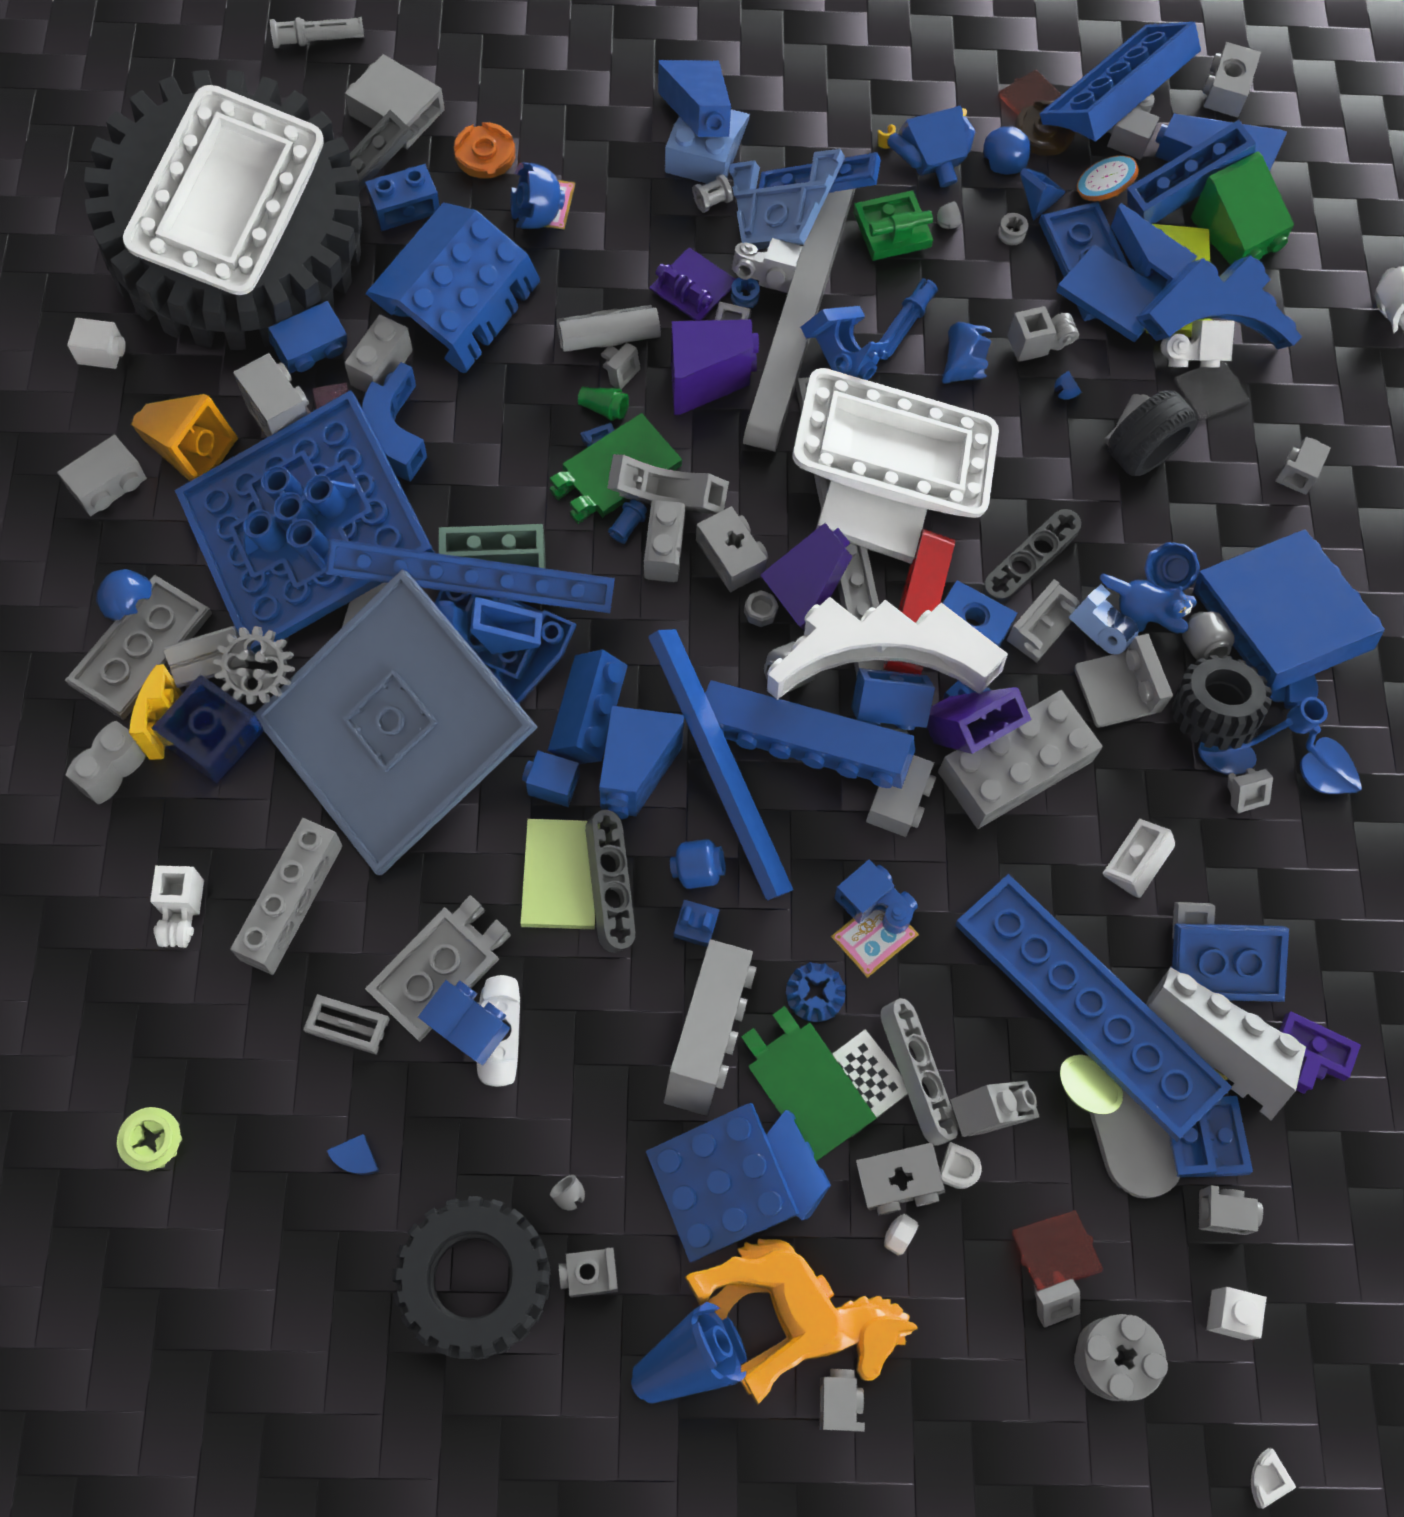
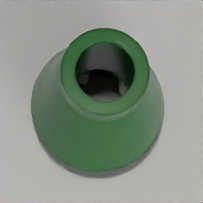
M583 386L578 394V404L611 421L615 419L621 420L627 413L629 396L623 393L620 388H590Z

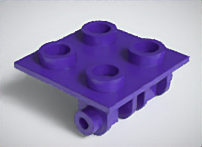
M688 247L672 265L660 264L655 272L658 279L649 289L693 320L701 321L731 290L732 284L736 279Z

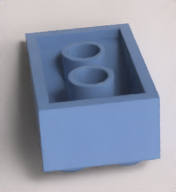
M731 109L729 137H698L679 117L673 126L665 147V173L703 183H710L716 180V176L720 174L728 178L729 166L734 162L750 114Z

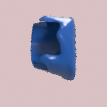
M957 322L951 325L948 330L949 349L942 378L943 384L953 381L984 379L987 376L984 373V369L988 367L986 356L991 340L981 334L984 332L992 333L990 328L964 322Z

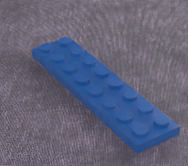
M1009 874L956 921V926L1176 1142L1232 1088L1223 1077Z

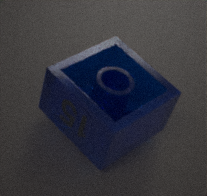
M201 674L152 727V730L163 745L215 783L221 780L264 731L254 712Z

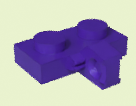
M1288 1012L1284 1016L1279 1031L1292 1035L1299 1043L1306 1046L1296 1090L1305 1094L1307 1090L1313 1089L1316 1077L1322 1080L1325 1078L1326 1073L1342 1081L1350 1078L1361 1044L1294 1012Z

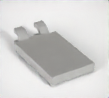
M471 895L453 914L444 907L365 988L419 1042L432 1028L420 1020L418 1016L444 981L447 980L455 986L460 980L472 988L499 960L492 951L501 946L511 936L497 919L483 935L471 925L485 912L482 905Z

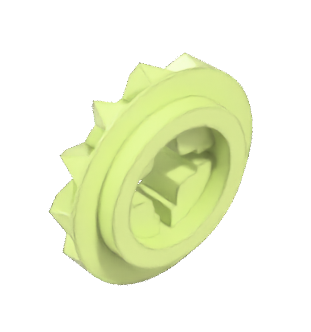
M149 1107L134 1112L123 1122L118 1132L117 1148L119 1155L127 1165L137 1170L148 1172L165 1167V1164L171 1158L177 1156V1149L182 1141L180 1124L169 1112L160 1108ZM144 1126L154 1134L162 1133L155 1140L157 1152L148 1146L139 1147L141 1142L146 1139Z

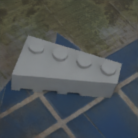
M710 939L670 1070L664 1104L708 1116L715 1088L723 1089L729 1066L722 1065L725 1053L732 1055L736 1044L738 1032L732 1031L734 1020L742 1022L748 999L741 998L743 988L751 989L757 967L750 966L753 951Z

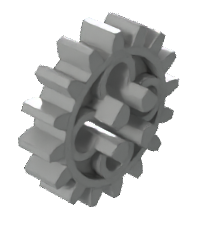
M254 626L252 634L246 628L241 627L239 628V638L232 634L226 636L227 641L230 643L228 647L218 645L217 649L223 653L222 659H214L213 663L221 666L222 671L216 673L215 678L226 680V683L221 688L223 691L235 690L233 694L234 700L240 701L246 695L247 704H255L257 696H259L262 703L270 702L269 693L280 697L282 695V691L279 688L280 684H291V681L285 675L286 672L295 671V667L287 665L286 660L291 659L294 655L292 652H283L282 649L287 644L286 640L274 641L276 632L268 630L263 636L262 627ZM258 641L261 644V651L254 654L251 651V644ZM236 657L239 660L248 662L255 660L262 663H271L274 660L278 665V669L273 674L268 670L262 669L253 671L252 669L239 667L234 670L231 662ZM252 677L258 680V686L254 690L248 687V680Z

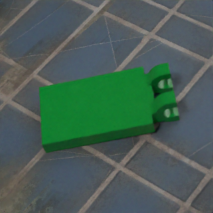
M642 413L564 462V472H559L550 477V482L553 485L550 487V492L557 500L563 498L574 488L582 495L570 502V506L573 508L570 511V516L577 524L586 520L596 511L604 518L630 500L619 496V492L607 488L613 454L626 455L643 463L675 471L682 466L681 457Z
M784 1006L773 1014L785 1032L782 1036L767 1046L754 1028L741 1037L757 1058L755 1062L748 1066L779 1113L782 1115L785 1110H789L794 1114L796 1118L794 1121L805 1142H809L814 1152V1159L817 1162L871 1124L877 1117L812 1024L809 1023L800 1028Z

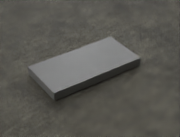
M156 575L149 580L152 583L150 598L139 599L136 603L138 613L124 615L121 620L115 621L65 679L69 686L122 720H125L133 710L142 685L153 668L160 664H164L166 669L169 667L163 647L192 639L212 615L208 607Z

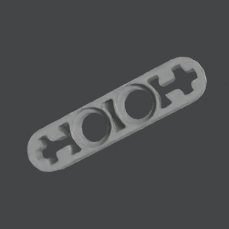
M899 998L882 1008L881 1021L921 1131L929 1143L933 1142V1145L939 1146L956 1138L958 1134L957 1120L917 1013L909 1001ZM908 1045L912 1048L916 1056V1061L912 1057ZM922 1082L926 1085L930 1097L925 1093Z

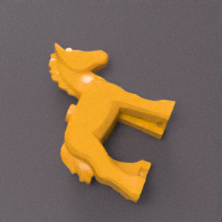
M758 1239L757 1244L746 1242L744 1247L737 1249L741 1257L734 1256L722 1265L692 1272L685 1276L699 1304H704L707 1301L717 1305L720 1309L716 1310L715 1313L721 1320L725 1319L731 1308L747 1294H770L774 1310L787 1338L741 1365V1372L747 1371L746 1377L741 1380V1383L749 1395L752 1394L757 1405L768 1395L775 1380L785 1371L796 1367L803 1360L829 1356L854 1345L857 1346L858 1352L856 1371L861 1379L866 1381L874 1380L879 1376L885 1360L892 1353L895 1346L905 1345V1336L910 1335L912 1331L918 1328L917 1325L909 1322L910 1316L903 1313V1309L899 1304H891L890 1299H882L881 1296H875L871 1299L862 1296L855 1301L849 1300L842 1306L835 1308L830 1301L834 1293L824 1276L819 1275L816 1277L805 1259L798 1255L788 1242L782 1240ZM725 1286L716 1296L709 1299L714 1290Z

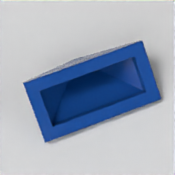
M1024 167L1020 172L1034 221L1063 197L1066 191L1044 173Z

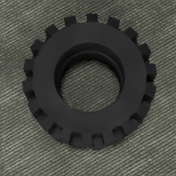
M1211 655L1207 660L1200 658L1196 660L1195 665L1191 664L1187 668L1186 673H1184L1172 704V711L1175 712L1173 718L1175 723L1181 724L1179 729L1183 734L1189 733L1192 741L1196 743L1198 741L1205 743L1204 747L1207 748L1218 746L1219 750H1227L1229 746L1237 749L1241 748L1243 743L1248 744L1251 742L1253 737L1256 736L1272 702V699H1270L1272 695L1271 688L1266 686L1268 682L1266 678L1257 674L1258 669L1254 666L1249 667L1245 665L1246 662L1241 659L1235 661L1232 660L1231 656L1225 655L1223 658Z

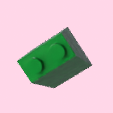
M1259 151L1210 175L1190 217L1198 228L1209 229L1210 242L1230 265L1235 260L1250 255L1260 260L1262 256L1271 251L1273 253L1280 251L1288 243V236L1294 226L1267 164Z

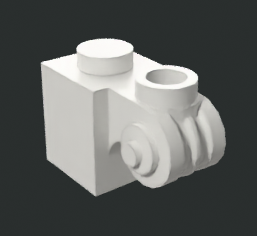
M1235 321L1192 322L1191 340L1184 334H1173L1171 337L1163 339L1161 342V352L1169 360L1168 367H1188L1189 360H1200V367H1220V361H1231Z
M155 866L150 902L163 914L162 920L158 921L157 926H154L153 930L159 947H167L168 945L175 947L177 945L180 948H186L191 940V936H193L192 918L193 915L200 914L204 879L194 867Z

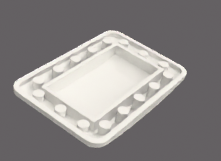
M214 85L201 87L195 93L124 231L123 241L126 249L137 257L236 295H244L251 292L270 261L318 160L324 143L321 130L312 123Z
M820 368L814 370L808 380L792 455L794 462L800 468L834 482L901 503L958 516L977 518L985 514L989 506L999 430L996 422L986 415L830 369Z

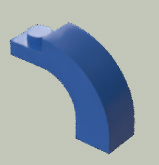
M400 362L395 371L387 375L383 386L373 381L371 382L364 396L362 410L395 475L411 482L427 459L424 439L405 431L395 422L397 413L416 387L412 367Z

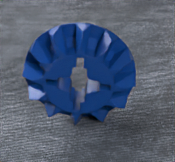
M809 962L800 968H796L790 976L786 986V998L790 1008L796 1015L807 1021L822 1022L834 1017L842 1008L845 1001L846 985L843 983L839 972L828 967L826 963L816 964ZM808 982L815 986L827 983L822 992L825 997L824 1000L815 996L805 1001L810 991Z

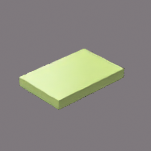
M528 819L521 927L595 930L596 918L585 832L587 821Z

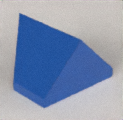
M487 596L475 597L472 605L470 632L492 654L538 648L541 644L543 613L528 610L509 599Z

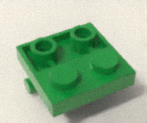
M913 190L854 203L853 213L872 261L932 247L933 237L927 224L933 223V215L930 210L921 211Z

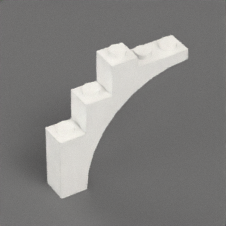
M829 597L821 605L816 604L808 611L804 619V635L795 642L791 653L784 659H777L768 669L767 691L778 700L795 685L821 671L847 663L885 660L902 661L932 668L959 680L980 694L1003 671L1008 654L943 603H940L932 612L926 610L915 623L887 600H884L876 609L874 607L868 609L861 620H858Z

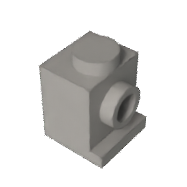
M1306 437L1299 448L1292 447L1284 462L1285 466L1275 482L1306 495L1318 479L1331 447L1320 443L1316 439Z
M1213 1185L1199 1190V1230L1248 1235L1258 1231V1226L1262 1224L1263 1206L1258 1202V1199L1245 1198L1244 1191L1234 1189H1222L1219 1194V1186Z
M614 1248L566 1254V1263L559 1264L561 1289L569 1288V1296L571 1298L618 1292ZM584 1265H592L595 1268V1275L590 1280H584L580 1276V1270Z
M830 1369V1377L820 1378L819 1430L865 1432V1423L856 1422V1414H863L864 1392L863 1388H857L855 1370Z

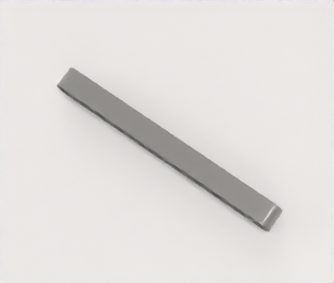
M856 188L828 193L803 244L750 412L743 444L773 452L777 449L795 390V384L810 338L805 337L800 327L819 311Z

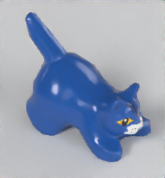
M1107 574L1099 576L1101 582L1107 588L1120 594L1119 606L1121 614L1134 620L1137 624L1138 632L1144 631L1148 622L1158 623L1176 634L1188 631V623L1182 617L1191 612V609L1196 606L1197 600L1194 596L1185 595L1182 592L1181 586L1170 592L1156 587L1148 580L1137 579L1127 583Z

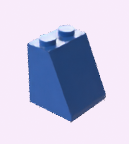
M612 706L599 786L601 810L613 811L620 819L628 818V815H638L682 749L684 715Z

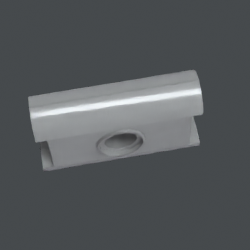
M652 305L603 310L586 315L556 319L560 347L563 348V352L593 347L616 346L626 342L661 337L658 312L656 308H652Z

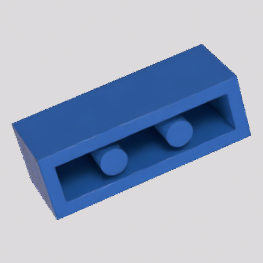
M603 649L575 655L549 744V752L579 764L602 761L606 747L612 706H617L627 664Z

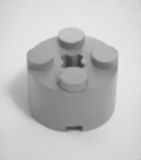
M1120 1314L1097 1319L1088 1324L1078 1337L1076 1353L1074 1354L1077 1374L1089 1391L1107 1400L1134 1401L1142 1399L1157 1389L1168 1371L1166 1353L1159 1335L1148 1323L1137 1316ZM1118 1351H1122L1125 1356L1122 1360L1123 1365H1116L1114 1361L1119 1355Z

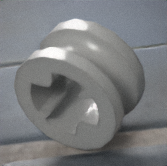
M1018 213L1005 215L1001 219L999 226V239L1011 246L1022 243L1028 229V221Z

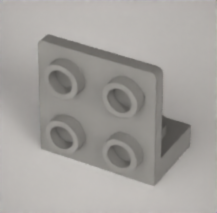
M1149 634L1136 636L1125 652L1080 662L1074 667L1078 682L1097 728L1161 713L1173 697Z

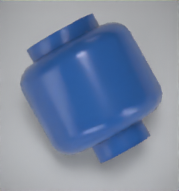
M710 839L681 843L676 850V856L670 858V869L673 878H679L683 887L687 889L715 886L719 882L720 876L725 875L726 872L722 847H716L715 843Z

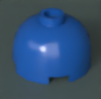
M522 162L514 173L520 175L518 187L511 188L512 219L519 218L516 225L517 228L539 229L549 225L556 218L558 211L563 209L565 193L563 190H560L559 181L552 171L545 166Z

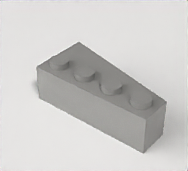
M1171 967L1149 996L1146 1005L1213 1069H1217L1234 1083L1231 1088L1242 1098L1249 1094L1263 1106L1260 1112L1272 1120L1296 1091L1306 1046L1299 1043L1292 1035L1282 1033L1265 1023L1256 1014L1248 1013L1234 1005L1225 996L1214 993L1200 985L1191 976L1180 973Z

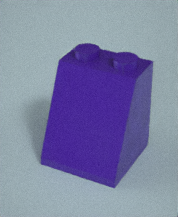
M751 319L672 321L671 372L674 415H681L750 385L751 372L757 371L756 353L759 352L758 333H752Z

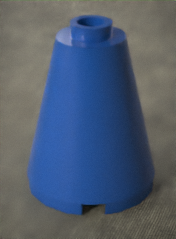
M706 1302L697 1306L634 1366L631 1384L635 1394L640 1399L654 1404L731 1386L746 1377L747 1371L741 1372V1364L747 1361L742 1339L729 1317L721 1320L715 1313L716 1310L720 1309L717 1305Z

